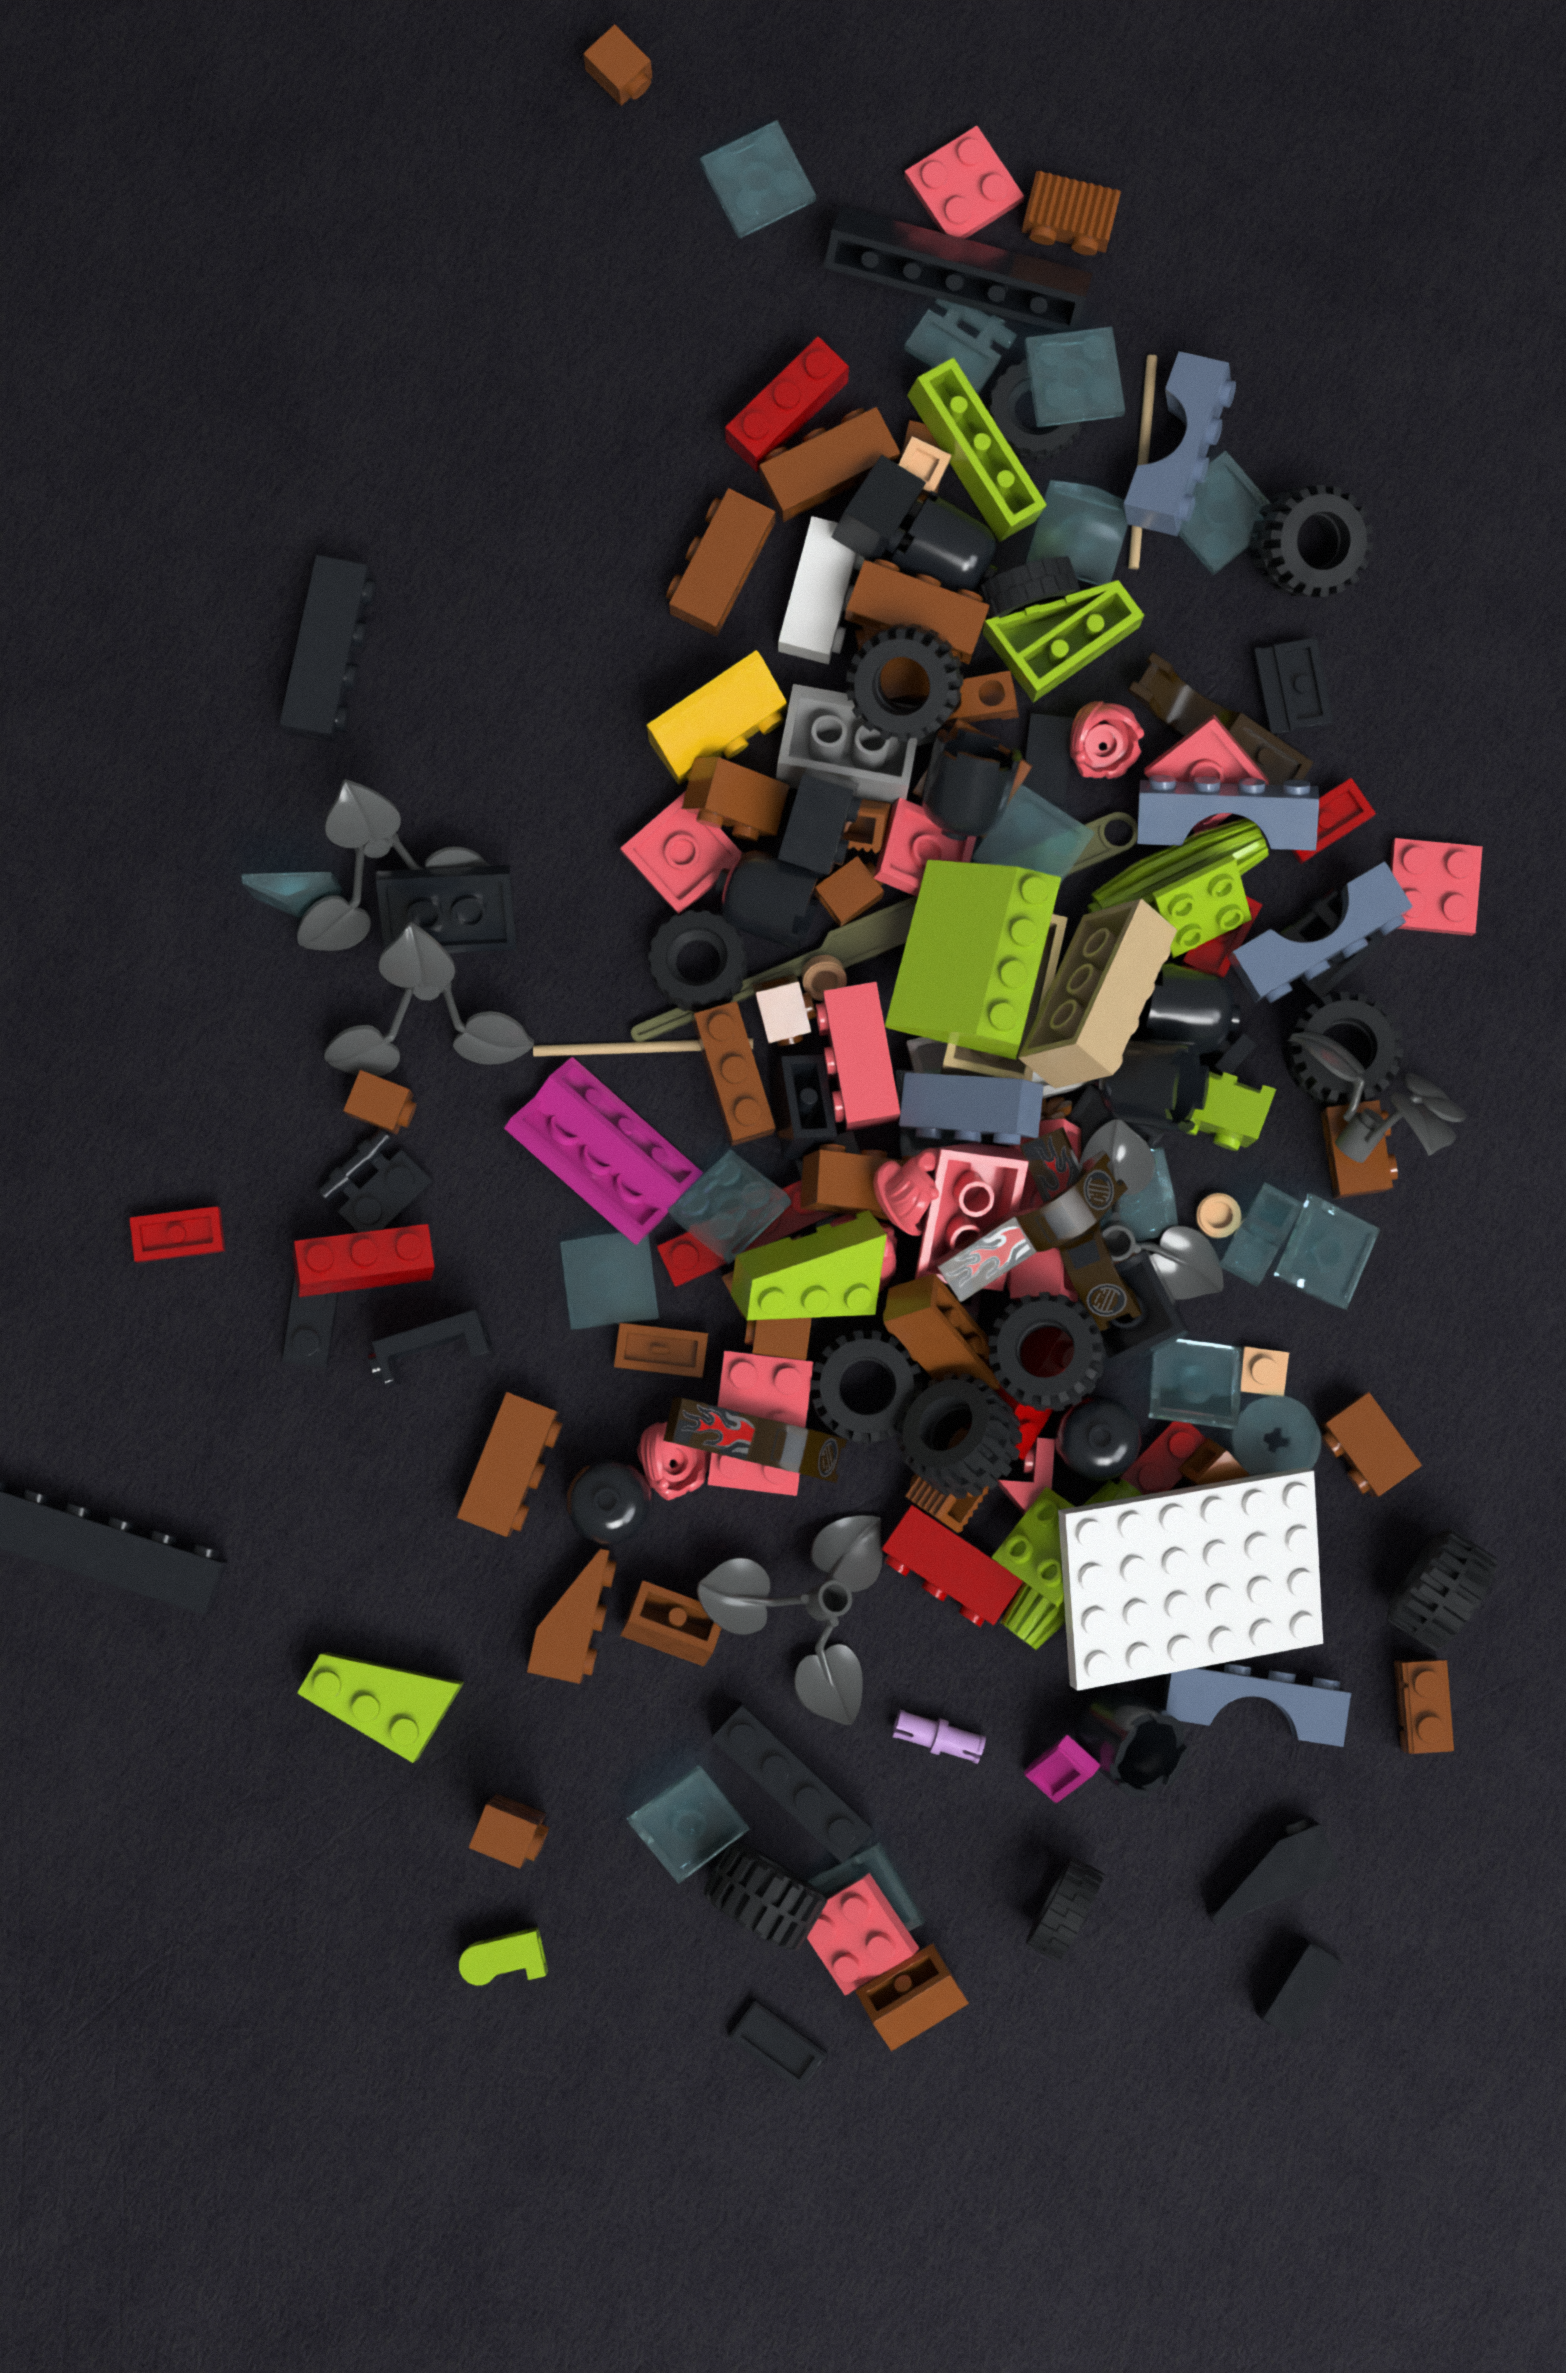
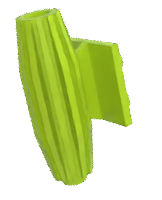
M1248 818L1199 831L1185 838L1182 846L1170 845L1135 862L1091 894L1093 903L1087 905L1088 911L1093 913L1137 899H1143L1177 929L1170 946V955L1172 958H1175L1252 920L1240 876L1269 856L1268 847L1259 827Z
M1123 1479L1117 1485L1109 1480L1083 1506L1142 1496L1143 1494ZM1047 1486L992 1556L997 1563L1023 1581L1001 1623L1035 1650L1066 1622L1058 1510L1075 1507Z

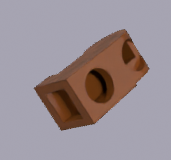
M1011 671L963 679V685L960 688V693H962L960 701L954 708V712L942 726H954L959 718L967 723L1002 718V720L1019 718Z

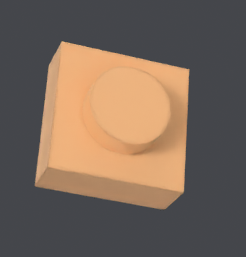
M912 436L898 465L926 482L921 493L928 496L931 490L936 491L952 455Z
M1243 1347L1237 1391L1284 1397L1289 1353Z

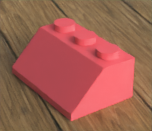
M974 1142L939 1148L933 1179L935 1188L939 1190V1197L931 1200L928 1206L915 1279L935 1273L944 1284H947L934 1261L1008 1212L1019 1211L1029 1161L1016 1148ZM1006 1273L983 1287V1289L1003 1291Z

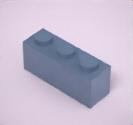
M905 1072L899 1126L916 1129L915 1137L922 1139L942 1140L943 1132L954 1133V1140L980 1143L981 1135H994V1143L1020 1145L1021 1137L1038 1138L1044 1085L1015 1078Z

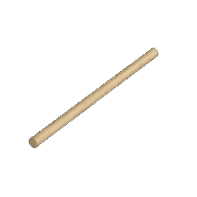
M1147 355L1137 465L1148 464L1157 369V356ZM1133 525L1131 528L1128 568L1139 569L1142 528Z
M748 1038L751 1049H753V1038ZM698 1040L533 1046L534 1056L701 1051Z

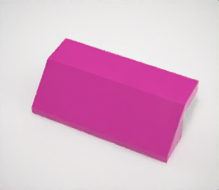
M573 1057L548 1077L536 1096L513 1115L504 1127L506 1131L635 1245L644 1239L663 1220L703 1174L701 1170Z

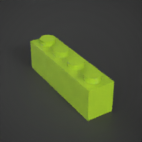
M955 358L949 359L918 377L907 396L941 450L952 455L949 463L999 542L1035 522L1047 504Z

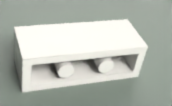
M812 516L780 633L778 652L829 665L832 652L838 654L841 652L846 628L840 627L839 624L843 610L846 611L855 587L850 585L854 569L861 570L865 558L831 538L838 523Z

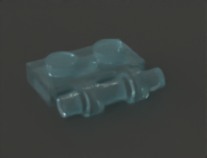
M936 299L935 303L948 312L942 318L928 309L905 343L904 350L932 368L954 357L978 395L1001 361L1002 355L989 348V346L996 341L1006 349H1009L1015 341L1017 334L1004 326L1005 321L996 315L989 317L978 309ZM963 320L981 333L975 339L956 327L957 324Z

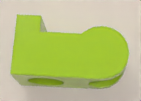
M538 1927L475 1942L469 1945L459 1961V1971L462 1977L473 1985L487 1984L498 1974L526 1968L528 1980L544 1977L548 1973Z

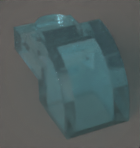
M1265 1182L1241 1218L1240 1224L1234 1231L1235 1234L1218 1266L1258 1287L1280 1245L1288 1236L1304 1203Z

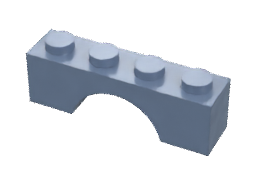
M1178 352L1165 392L1168 411L1183 422L1186 427V433L1177 449L1166 458L1150 464L1137 465L1124 501L1127 524L1178 536L1182 522H1189L1195 506V496H1192L1196 483L1202 484L1205 480L1209 465V458L1206 457L1210 444L1216 445L1218 443L1222 430V419H1219L1223 407L1229 408L1235 394L1236 382L1231 381L1228 362Z
M1154 775L1149 777V780H1140L1137 844L1182 846L1190 830L1201 820L1215 814L1233 813L1255 822L1266 835L1271 849L1316 850L1319 811L1318 786H1310V783L1304 780H1287L1283 782V785H1265L1264 780L1257 778L1240 779L1238 784L1221 783L1220 779L1208 776L1197 777L1194 779V782H1178L1173 776Z
M1385 861L1347 883L1340 891L1342 899L1341 918L1335 931L1328 937L1315 942L1300 943L1288 940L1270 929L1234 950L1229 955L1228 960L1255 1003L1264 997L1268 999L1269 1003L1276 1001L1293 990L1289 984L1291 981L1303 974L1308 981L1331 967L1327 961L1328 959L1340 952L1343 953L1345 958H1348L1369 945L1365 937L1377 930H1380L1383 936L1406 923L1403 915L1413 906Z
M1227 1663L1224 1665V1672L1206 1669V1666L1166 1674L1161 1709L1168 1712L1178 1721L1210 1726L1217 1713L1228 1703L1242 1697H1262L1273 1702L1283 1712L1289 1723L1293 1738L1340 1747L1344 1746L1351 1693L1339 1690L1340 1681L1313 1677L1312 1686L1295 1683L1296 1674L1269 1670L1268 1679L1250 1676L1251 1667Z

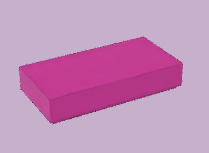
M1066 1735L1036 1758L1024 1771V1774L1052 1801L1058 1803L1091 1778L1100 1767V1764Z

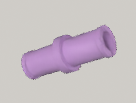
M899 1710L897 1715L899 1718H896L892 1730L893 1738H900L929 1747V1752L939 1755L940 1751L978 1764L980 1760L979 1755L982 1756L986 1736L948 1726L949 1722L941 1718L935 1722L907 1713L904 1710Z

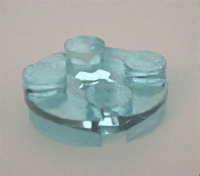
M1274 1395L1250 1402L1238 1414L1231 1429L1230 1446L1233 1457L1250 1476L1302 1467L1311 1469L1320 1454L1321 1433L1314 1417L1301 1402L1290 1397ZM1274 1427L1282 1429L1281 1437L1288 1439L1287 1446L1278 1447L1276 1453L1270 1452L1269 1444L1264 1442L1265 1433L1271 1434L1274 1431Z

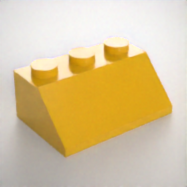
M756 650L648 723L649 743L676 782L681 785L689 780L695 758L722 757L725 755L727 759H730L742 752L749 745L746 740L758 731L765 735L781 725L785 720L782 715L787 712V702L763 658Z

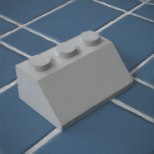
M793 684L778 759L776 780L790 785L789 788L798 789L802 774L809 767L857 782L859 786L856 796L863 799L891 803L892 806L898 798L907 799L917 739L910 738L908 742H898V738L891 737L889 740L879 737V731L873 729L870 732L863 726L866 722L861 716L856 718L852 711L855 705L853 700L848 701L846 693ZM893 702L894 704H896V705H898V706H901V707H906V708L917 707V706H912V705H906V704H901V703H895V702Z

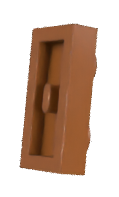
M620 1323L614 1367L703 1378L708 1333Z

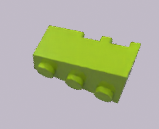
M1119 580L1067 595L1064 599L1041 606L1039 604L1025 608L1024 611L999 618L998 616L985 620L982 633L1034 703L1140 627L1144 614Z
M1209 1071V1089L1204 1110L1195 1109L1191 1119L1195 1123V1127L1187 1132V1134L1197 1135L1198 1130L1215 1136L1213 1143L1226 1149L1238 1151L1239 1146L1247 1148L1260 1135L1276 1089L1263 1085L1260 1091L1237 1082V1076L1225 1072L1220 1076Z
M867 1210L856 1214V1220L835 1227L826 1224L817 1227V1233L793 1241L790 1237L737 1254L731 1296L746 1320L875 1315L887 1237L886 1232L872 1213Z
M325 1652L319 1655L297 1694L414 1763L421 1756L464 1682Z

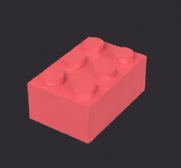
M871 982L823 991L822 1003L816 1004L815 1012L819 1035H828L830 1047L824 1048L823 1054L828 1079L836 1078L838 1091H833L831 1097L835 1122L844 1121L846 1132L898 1123L900 1108L877 983Z
M724 1351L717 1407L805 1428L813 1362ZM712 1453L708 1485L797 1496L800 1474Z

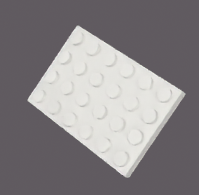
M1302 1467L1058 1510L1070 1686L1077 1691L1323 1644L1313 1470Z

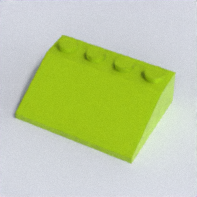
M927 860L885 1028L1016 1060L1061 877L1017 866Z

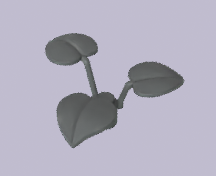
M344 779L337 798L327 813L325 831L329 840L334 844L345 848H354L353 896L349 902L337 895L327 896L315 902L306 911L297 929L298 943L307 949L336 951L355 946L367 936L371 926L370 916L364 909L357 908L361 901L365 855L370 858H380L389 852L390 847H394L410 870L492 865L488 864L473 850L453 846L434 852L425 861L424 868L419 867L401 844L398 834H396L401 824L400 814L396 806L378 792Z
M409 922L401 934L385 948L379 959V971L382 976L390 983L405 988L389 1031L382 1036L378 1029L370 1025L350 1027L331 1040L325 1049L324 1058L331 1066L357 1076L360 1070L377 1077L394 1070L400 1061V1051L390 1042L396 1037L412 994L422 1000H433L439 996V993L444 994L453 1025L460 1032L453 1040V1047L461 1056L472 1062L491 1065L512 1061L528 1052L534 1045V1039L528 1036L518 1021L500 1012L488 1011L474 1014L465 1024L460 1019L451 992V980L455 975L453 959L432 936L413 922Z
M1301 1032L1291 1035L1288 1041L1297 1042L1305 1047L1318 1061L1338 1077L1353 1082L1354 1091L1348 1110L1342 1116L1349 1123L1335 1140L1336 1146L1349 1158L1363 1163L1383 1138L1385 1132L1402 1117L1411 1126L1426 1149L1428 1156L1443 1147L1451 1145L1455 1141V1133L1442 1119L1450 1122H1462L1467 1115L1431 1081L1418 1074H1406L1403 1077V1083L1414 1094L1408 1098L1401 1093L1393 1092L1389 1098L1397 1109L1385 1120L1368 1108L1359 1113L1356 1111L1365 1084V1080L1361 1076L1365 1069L1360 1062L1341 1044L1321 1034Z
M1120 1119L1110 1120L1097 1129L1090 1137L1080 1158L1081 1169L1084 1162L1104 1150L1111 1159L1106 1165L1116 1181L1122 1179L1128 1187L1124 1194L1135 1195L1147 1187L1153 1178L1155 1170L1153 1153L1146 1141ZM1120 1198L1112 1205V1220L1106 1222L1101 1229L1113 1261L1125 1260L1133 1252L1139 1253L1144 1250L1155 1252L1152 1255L1176 1300L1190 1299L1222 1291L1223 1272L1220 1260L1214 1247L1202 1233L1188 1226H1171L1162 1234L1160 1245L1153 1242L1137 1243L1135 1242V1234L1131 1225L1121 1220Z
M876 1516L843 1518L827 1525L816 1535L811 1546V1562L816 1569L826 1573L827 1576L825 1583L812 1587L807 1594L767 1598L770 1591V1580L766 1571L758 1563L745 1558L730 1559L721 1563L700 1580L697 1586L699 1601L708 1617L720 1628L734 1634L745 1635L761 1630L767 1621L766 1606L776 1607L805 1604L806 1610L811 1617L819 1621H825L826 1624L815 1645L817 1655L804 1657L796 1666L793 1678L794 1689L804 1707L814 1714L842 1725L853 1724L859 1712L863 1691L862 1670L858 1658L846 1645L836 1644L824 1650V1646L833 1628L839 1624L837 1617L844 1615L850 1609L852 1604L851 1592L867 1589L873 1585L879 1576L882 1567L881 1518Z

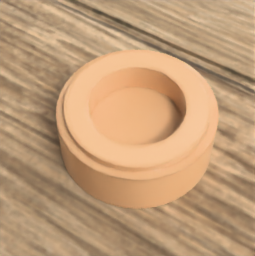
M815 956L802 969L801 978L806 993L810 992L811 998L815 1000H823V991L846 987L847 977L844 966L833 956Z
M1216 1193L1209 1195L1199 1203L1196 1209V1224L1200 1231L1208 1237L1217 1239L1227 1237L1240 1224V1207L1232 1197L1226 1194Z

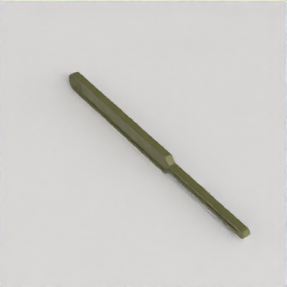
M1115 812L992 863V865L1017 866L1058 876L1062 879L1130 850L1138 838V825L1130 815ZM1122 820L1131 827L1132 838L1129 843L1124 846H1114L1107 841L1104 830L1110 821ZM911 897L828 932L821 948L743 980L742 989L733 996L731 1002L737 1001L738 1003L754 996L753 984L791 974L800 977L804 965L815 956H833L843 964L846 970L905 945L918 897ZM676 1008L634 1026L631 1030V1036L635 1042H645L692 1022L694 1011H683Z

